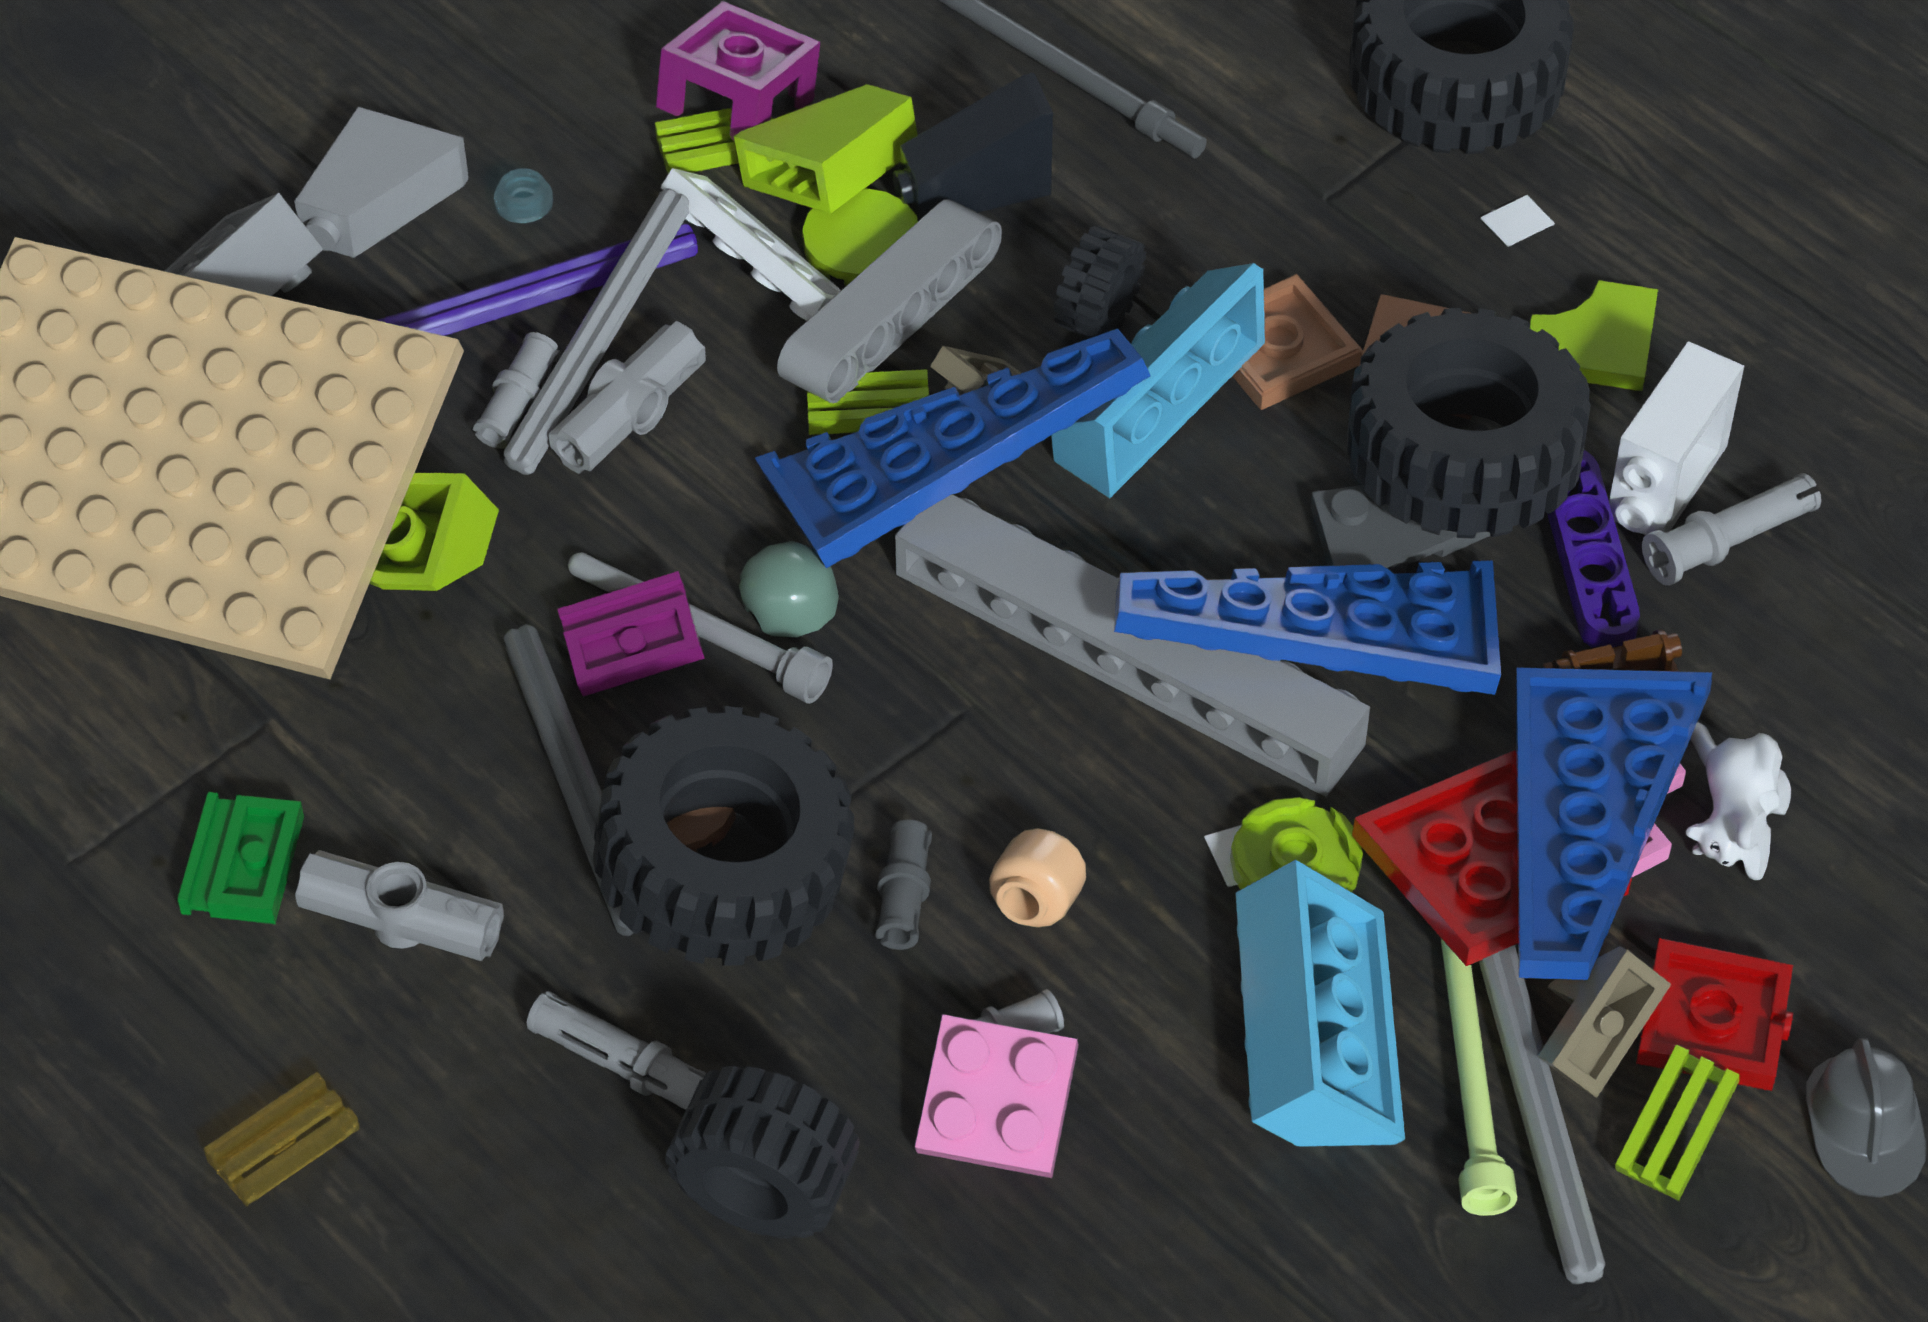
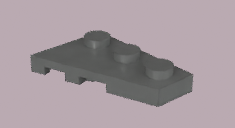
M1365 485L1312 492L1311 511L1328 566L1380 564L1389 569L1393 574L1407 573L1409 564L1429 555L1435 554L1444 557L1491 536L1489 532L1476 533L1474 539L1457 538V532L1441 530L1439 535L1422 531L1421 524L1410 520L1405 524L1393 517L1388 512L1389 505L1384 504L1380 507L1364 491Z

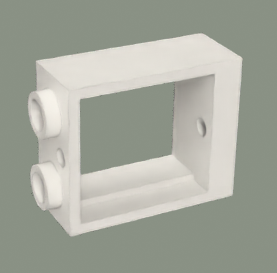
M1687 342L1621 437L1609 500L1615 522L1620 523L1630 531L1644 535L1655 530L1667 533L1672 529L1728 445L1744 365L1694 343Z

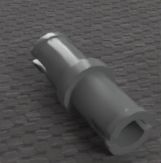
M909 819L900 820L890 828L887 866L879 872L877 887L880 896L883 898L880 920L876 929V938H881L883 946L897 950L909 949L918 942L921 902H924L929 896L931 878L926 872V863L932 832L931 830L927 831V825Z

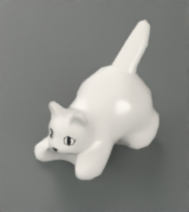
M1697 722L1690 740L1702 763L1706 766L1714 810L1710 818L1705 822L1687 828L1686 835L1698 841L1693 846L1692 853L1695 855L1705 854L1707 857L1716 859L1720 864L1727 867L1734 865L1738 860H1743L1745 872L1749 879L1760 880L1766 871L1770 854L1771 828L1767 825L1766 816L1771 813L1785 815L1791 798L1789 780L1780 769L1782 761L1780 748L1772 737L1764 733H1758L1748 739L1728 738L1717 746L1707 728Z

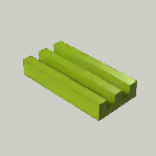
M732 108L655 122L656 139L667 174H669L672 168L692 173L739 163L735 141L730 137Z
M927 370L867 372L858 381V385L853 390L848 391L837 403H829L807 391L809 435L826 432L828 434L855 433L859 431L860 425L865 418L893 409L881 407L902 406L929 396ZM850 408H856L855 410L820 411V410H829V409H850Z
M1676 1045L1615 1164L1616 1171L1679 1201L1739 1083V1074L1729 1069H1726V1071L1714 1066V1062L1702 1056L1698 1059L1690 1055L1689 1050ZM1682 1071H1687L1692 1076L1646 1167L1636 1162ZM1706 1081L1718 1087L1672 1178L1669 1179L1662 1176L1660 1172Z

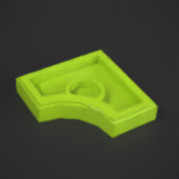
M1599 280L1592 296L1579 307L1556 315H1532L1530 329L1537 333L1543 329L1555 337L1559 342V350L1566 348L1579 364V371L1585 376L1587 383L1642 391L1658 289Z

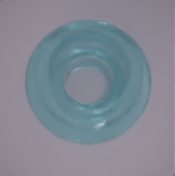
M512 170L501 178L499 186L495 190V208L503 218L511 222H533L544 217L552 208V189L543 176L534 170Z

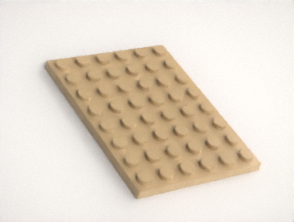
M15 237L0 269V596L331 679L464 350L459 340Z

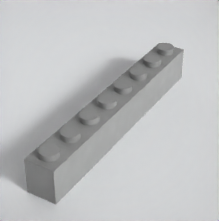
M953 494L916 515L913 520L905 524L895 535L896 575L1325 797L1328 796L1366 745L1370 706L1360 702L1350 692L1343 689H1335L1303 673L1299 667L1288 661H1271L1257 655L1221 649L1205 650L1196 645L1160 639L1144 640L1130 634L1114 632L1115 600L1119 578L1088 564L1074 552L1063 551L1035 537L1023 526L1010 524L982 510L976 503L967 498H958Z

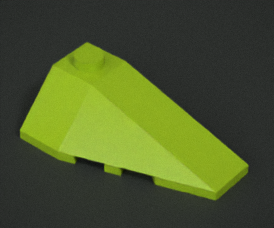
M414 473L369 584L384 590L438 591L483 565L499 509L465 473Z

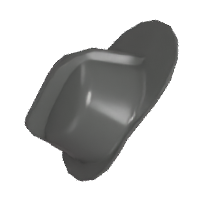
M1859 1038L1851 1049H1846L1837 1056L1829 1058L1813 1070L1806 1083V1103L1815 1149L1823 1169L1838 1185L1858 1195L1884 1197L1900 1193L1916 1181L1925 1163L1926 1141L1918 1101L1913 1088V1080L1904 1063L1889 1052L1870 1047L1868 1038Z

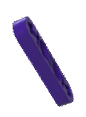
M1584 450L1580 476L1578 478L1577 494L1570 496L1569 491L1567 499L1550 514L1547 513L1579 633L1584 643L1592 649L1611 645L1614 648L1622 646L1624 641L1636 638L1640 612L1599 465L1596 459ZM1578 516L1587 517L1596 522L1599 529L1591 533H1579L1571 529L1566 522ZM1590 564L1606 567L1613 576L1602 582L1592 581L1584 577L1580 569ZM1609 602L1608 611L1611 621L1614 625L1619 626L1609 627L1607 620L1600 618L1602 604Z

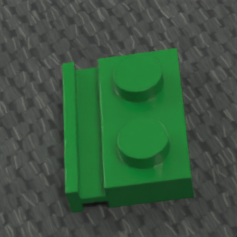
M208 792L177 899L181 914L191 915L192 910L207 911L212 918L276 924L304 820L301 801L237 795L236 800L219 799L218 793Z

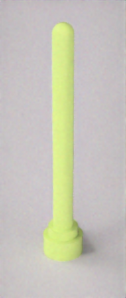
M1441 938L1470 1157L1465 1162L1464 1170L1458 1178L1462 1207L1471 1214L1481 1216L1497 1215L1511 1209L1517 1202L1514 1172L1506 1165L1505 1160L1497 1155L1471 965L1465 966Z

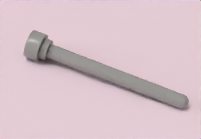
M576 553L568 561V569L572 575L608 593L643 582L585 553ZM689 604L699 637L775 673L776 680L783 684L785 693L810 704L816 701L825 690L833 667L830 657L809 647H803L800 650L793 647L786 651Z

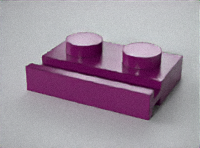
M679 571L558 609L577 685L583 697L705 658Z

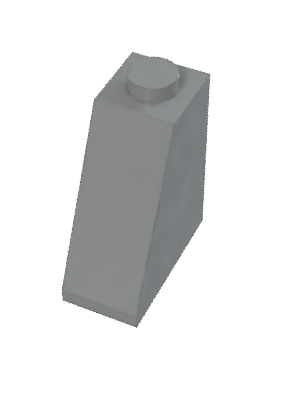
M358 107L296 198L297 216L324 251L330 250L355 258L465 185L469 177L463 137Z

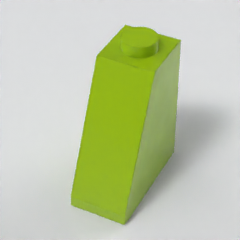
M867 84L743 130L734 136L744 187L831 214L900 162V145L918 136L911 97Z

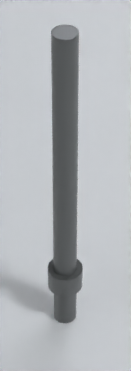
M938 0L1136 122V129L1152 140L1158 142L1163 139L1193 158L1199 157L1204 151L1207 144L1206 138L1175 120V113L1155 100L1144 101L981 0Z

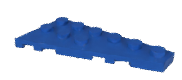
M1115 329L1047 353L1041 367L1018 375H1012L1008 367L987 375L989 385L959 395L956 387H952L865 418L860 425L859 431L831 440L828 432L806 439L807 450L782 459H779L776 452L773 451L758 456L755 459L764 476L824 566L828 568L842 559L855 555L862 547L892 529L909 523L916 515L952 494L961 492L970 483L993 469L1015 460L1025 450L1052 434L1069 428L1079 418L1106 402L1123 396L1133 386L1149 378L1151 375L1140 354L1120 330Z
M1517 668L1516 764L1519 978L1588 980L1711 691V672Z

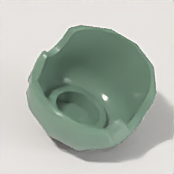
M794 541L770 545L749 559L740 574L741 582L739 589L744 608L747 612L751 611L755 615L762 631L770 636L799 637L821 629L835 616L839 595L831 566L826 568L811 547Z

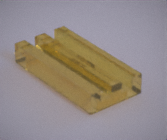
M316 1072L206 1146L204 1151L209 1164L241 1201L248 1206L360 1128L355 1113L350 1108L345 1109L338 1094L334 1090L329 1091L325 1080ZM329 1115L330 1121L294 1144L297 1136ZM269 1155H278L245 1179L241 1176V1174Z

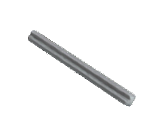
M665 189L658 195L505 448L504 463L510 469L517 470L523 475H528L535 471L550 445L549 433L569 414L689 213V200L685 195L677 194L671 189Z
M1515 945L1480 960L1479 964L1566 1278L1571 1283L1577 1285L1585 1282H1595L1603 1276L1605 1261L1549 1065L1538 1058L1543 1049V1043L1524 978H1519V959Z

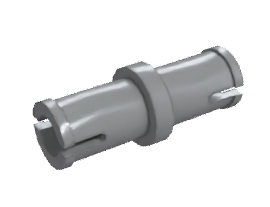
M537 332L526 334L522 346L509 369L499 372L492 385L494 395L473 427V431H477L475 435L483 443L499 449L507 447L524 413L530 409L539 394V387L553 362L560 355V350H556L558 345L551 338Z

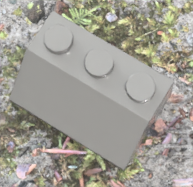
M277 193L226 215L164 271L272 296L280 288L285 293L305 280L312 272L307 264L323 248L280 193Z

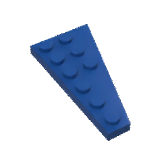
M1493 560L1472 561L1470 571L1444 572L1445 569L1441 562L1419 563L1416 573L1393 574L1389 569L1380 564L1288 567L1286 577L1259 578L1256 568L1233 569L1231 579L1205 580L1203 576L1194 571L1120 573L1116 590L1114 632L1130 634L1144 640L1160 639L1196 645L1205 650L1221 649L1257 655L1271 661L1287 660L1317 665L1332 671L1348 670L1384 676L1398 682L1414 681L1444 686L1459 692L1475 691L1495 695L1501 677Z

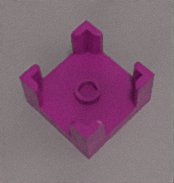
M722 1L661 49L656 107L675 116L682 114L684 110L686 80L733 100L730 137L734 141V136L739 132L771 120L773 98L786 87L789 96L794 98V108L802 109L814 100L820 41Z

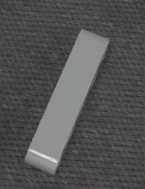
M950 199L943 200L792 334L782 348L778 359L777 371L779 376L829 403H837L848 391L853 390L858 385V381L867 372H872L987 267L998 251L1002 237L1001 225Z

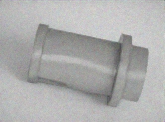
M1048 989L998 1011L992 1006L982 1010L981 1017L975 1019L976 1021L1047 1034L1060 1031L1064 1027L1060 1006Z

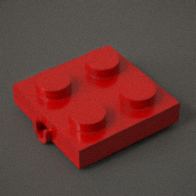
M1659 938L1653 970L1671 983V985L1642 1028L1636 1064L1664 1069L1675 1046L1678 1045L1689 1050V1054L1698 1059L1702 1056L1714 1062V1066L1726 1071V1069L1738 1073L1739 1085L1772 1091L1777 1073L1781 1041H1788L1793 1012L1786 1011L1793 965ZM1684 1070L1682 1071V1073L1692 1075L1691 1073H1689V1072H1687V1071H1684Z

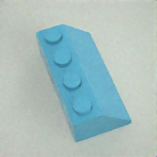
M1251 263L1210 270L1191 288L1184 287L1172 300L1169 309L1153 325L1144 326L1131 343L1143 358L1151 376L1133 386L1123 396L1112 399L1079 418L1069 428L1052 434L1054 462L1108 498H1111L1265 344L1263 269Z
M1295 859L1236 892L1237 936L1240 948L1241 992L1244 1005L1245 1050L1248 1062L1249 1108L1252 1122L1296 1146L1395 1145L1405 1140L1384 911Z

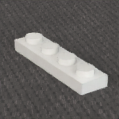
M674 168L671 169L660 188L662 190L671 189L677 194H683L688 198L689 213L685 219L697 226L707 227L716 235L713 243L719 249L734 258H744L754 267L751 275L759 283L771 290L782 291L791 298L792 302L789 307L798 316L808 321L841 291V289L708 177Z

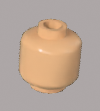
M1039 828L1026 830L1011 840L996 862L989 878L990 893L1001 912L1015 923L1037 928L1051 926L1065 916L1080 893L1086 880V865L1079 850L1067 838L1054 831Z

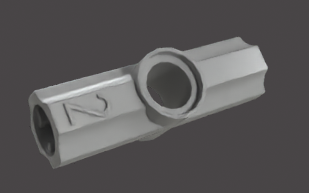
M675 321L672 325L665 324L624 363L617 359L609 360L597 371L588 389L587 398L549 433L550 448L557 453L563 465L578 474L583 470L591 471L632 431L639 435L647 434L658 424L666 410L669 396L706 361L705 347L697 340L693 330L678 321Z
M318 850L316 854L310 853L300 871V880L295 893L298 907L374 929L378 939L389 947L404 949L422 943L482 961L486 956H491L499 940V932L504 918L501 903L426 882L425 876L419 868L409 863L393 862L381 867H375ZM405 904L403 906L394 907L395 905Z

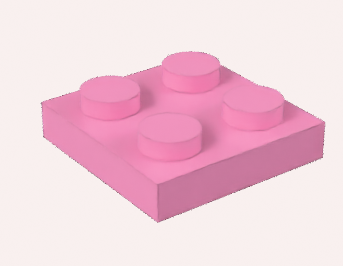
M942 1015L915 1145L917 1153L1052 1178L1078 1050L1077 1039Z

